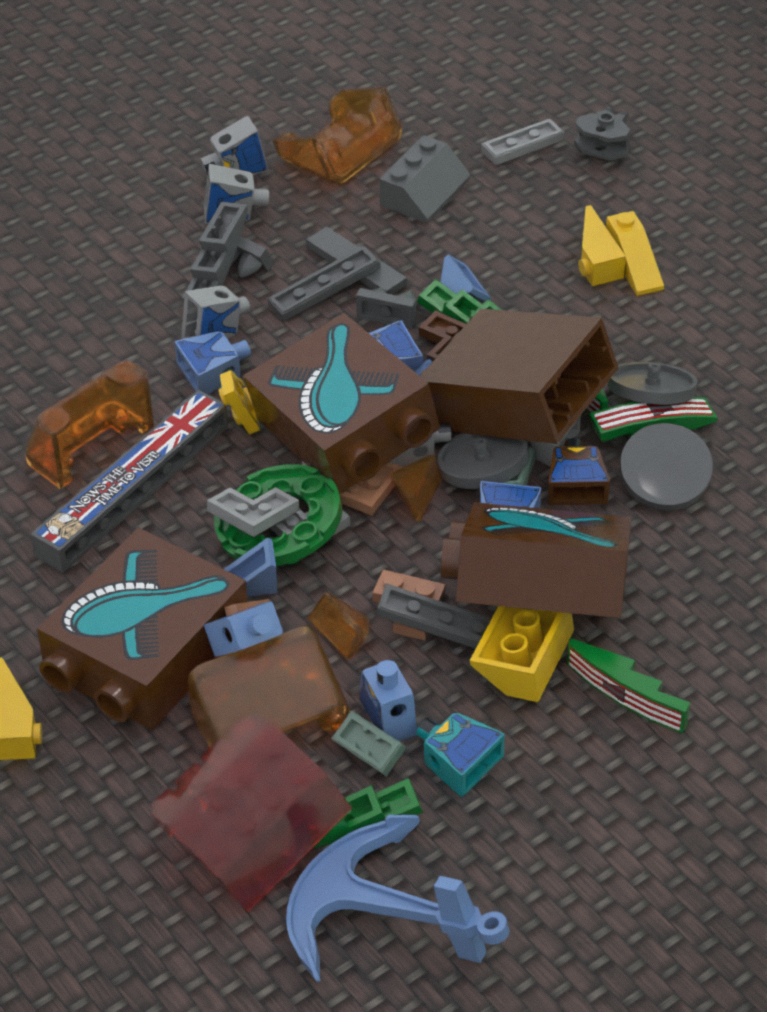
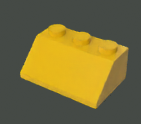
M498 606L469 660L470 665L506 696L539 702L574 632L572 613Z

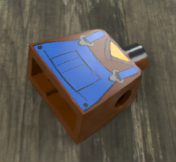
M570 438L565 441L564 447H555L552 453L548 481V505L608 504L610 478L599 448L596 446H583V442L579 438Z

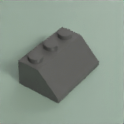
M423 135L380 178V206L428 224L470 180V173L447 143Z

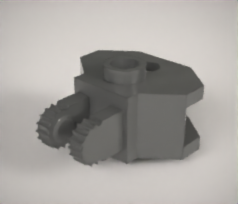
M606 107L605 110H598L595 114L579 116L575 122V127L579 130V134L575 138L574 144L586 155L605 160L625 158L629 152L630 128L627 126L629 112L622 111L618 116L613 114V108Z

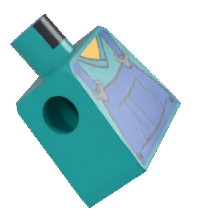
M453 713L441 725L430 718H425L418 726L416 732L417 736L425 740L424 762L426 766L461 797L504 757L505 734L460 713Z

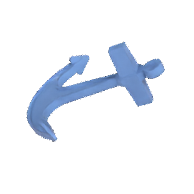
M388 815L384 821L350 832L326 847L308 864L299 876L291 892L286 914L287 930L293 948L302 965L312 975L316 983L321 981L320 955L315 939L316 927L324 917L341 909H353L437 924L441 931L448 935L459 958L481 963L486 954L484 943L495 945L503 942L508 937L510 932L506 917L500 912L492 911L481 915L479 908L473 905L461 880L439 876L434 885L437 903L361 879L354 874L358 861L367 853L391 842L399 843L420 823L417 815Z

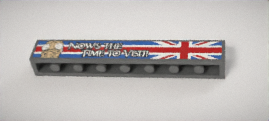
M197 390L193 395L185 399L179 407L168 416H165L150 432L144 434L129 450L123 452L107 469L102 470L86 487L81 488L71 500L59 507L49 519L35 528L31 533L34 556L64 573L229 427L227 406L200 390Z

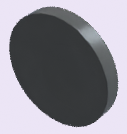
M654 362L618 365L619 369L608 381V388L620 397L636 402L660 405L678 404L693 399L696 396L698 384L697 378L689 371L676 366Z
M669 423L654 424L637 431L625 444L620 459V476L628 493L641 504L664 511L682 509L699 500L710 484L713 471L712 456L705 442L693 431L683 426Z
M461 433L442 447L437 460L440 474L447 483L459 488L480 489L481 481L504 483L518 475L527 465L530 455L526 440Z

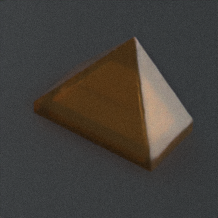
M428 455L389 474L414 521L422 520L442 480L435 455Z
M329 592L324 593L308 616V619L347 659H351L369 633V617Z

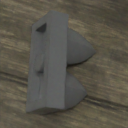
M241 236L232 261L233 263L238 257L240 258L238 263L239 277L249 276L260 268L268 272L274 265V261L267 249Z
M382 287L373 290L359 289L356 294L357 318L388 325L402 320L407 329H413L416 323L417 298L412 290L405 291L397 296L387 294Z

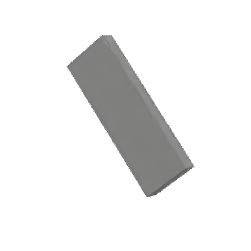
M549 118L481 143V152L494 165H498L563 141L565 132Z

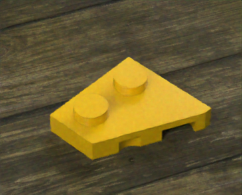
M231 370L220 374L222 388L218 389L223 404L231 406L234 420L238 425L243 424L249 435L259 431V420L257 419L247 387L242 388L245 386L244 381L240 377L238 378Z

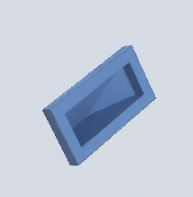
M449 254L444 258L441 283L455 294L462 289L479 302L491 299L465 263Z
M266 538L224 568V570L246 580L247 597L278 593L272 539Z

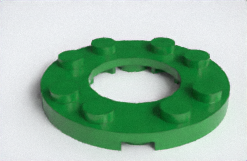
M299 464L268 467L247 476V482L236 489L239 493L254 500L276 487L293 497L304 500L309 506V514H307L306 521L298 523L293 528L292 533L287 535L284 532L280 537L269 538L273 542L276 566L295 564L300 559L315 552L335 533L342 517V501L336 484L331 478L328 479L321 475L319 470L314 467ZM214 517V528L218 540L224 551L235 560L266 539L264 535L253 537L221 518Z

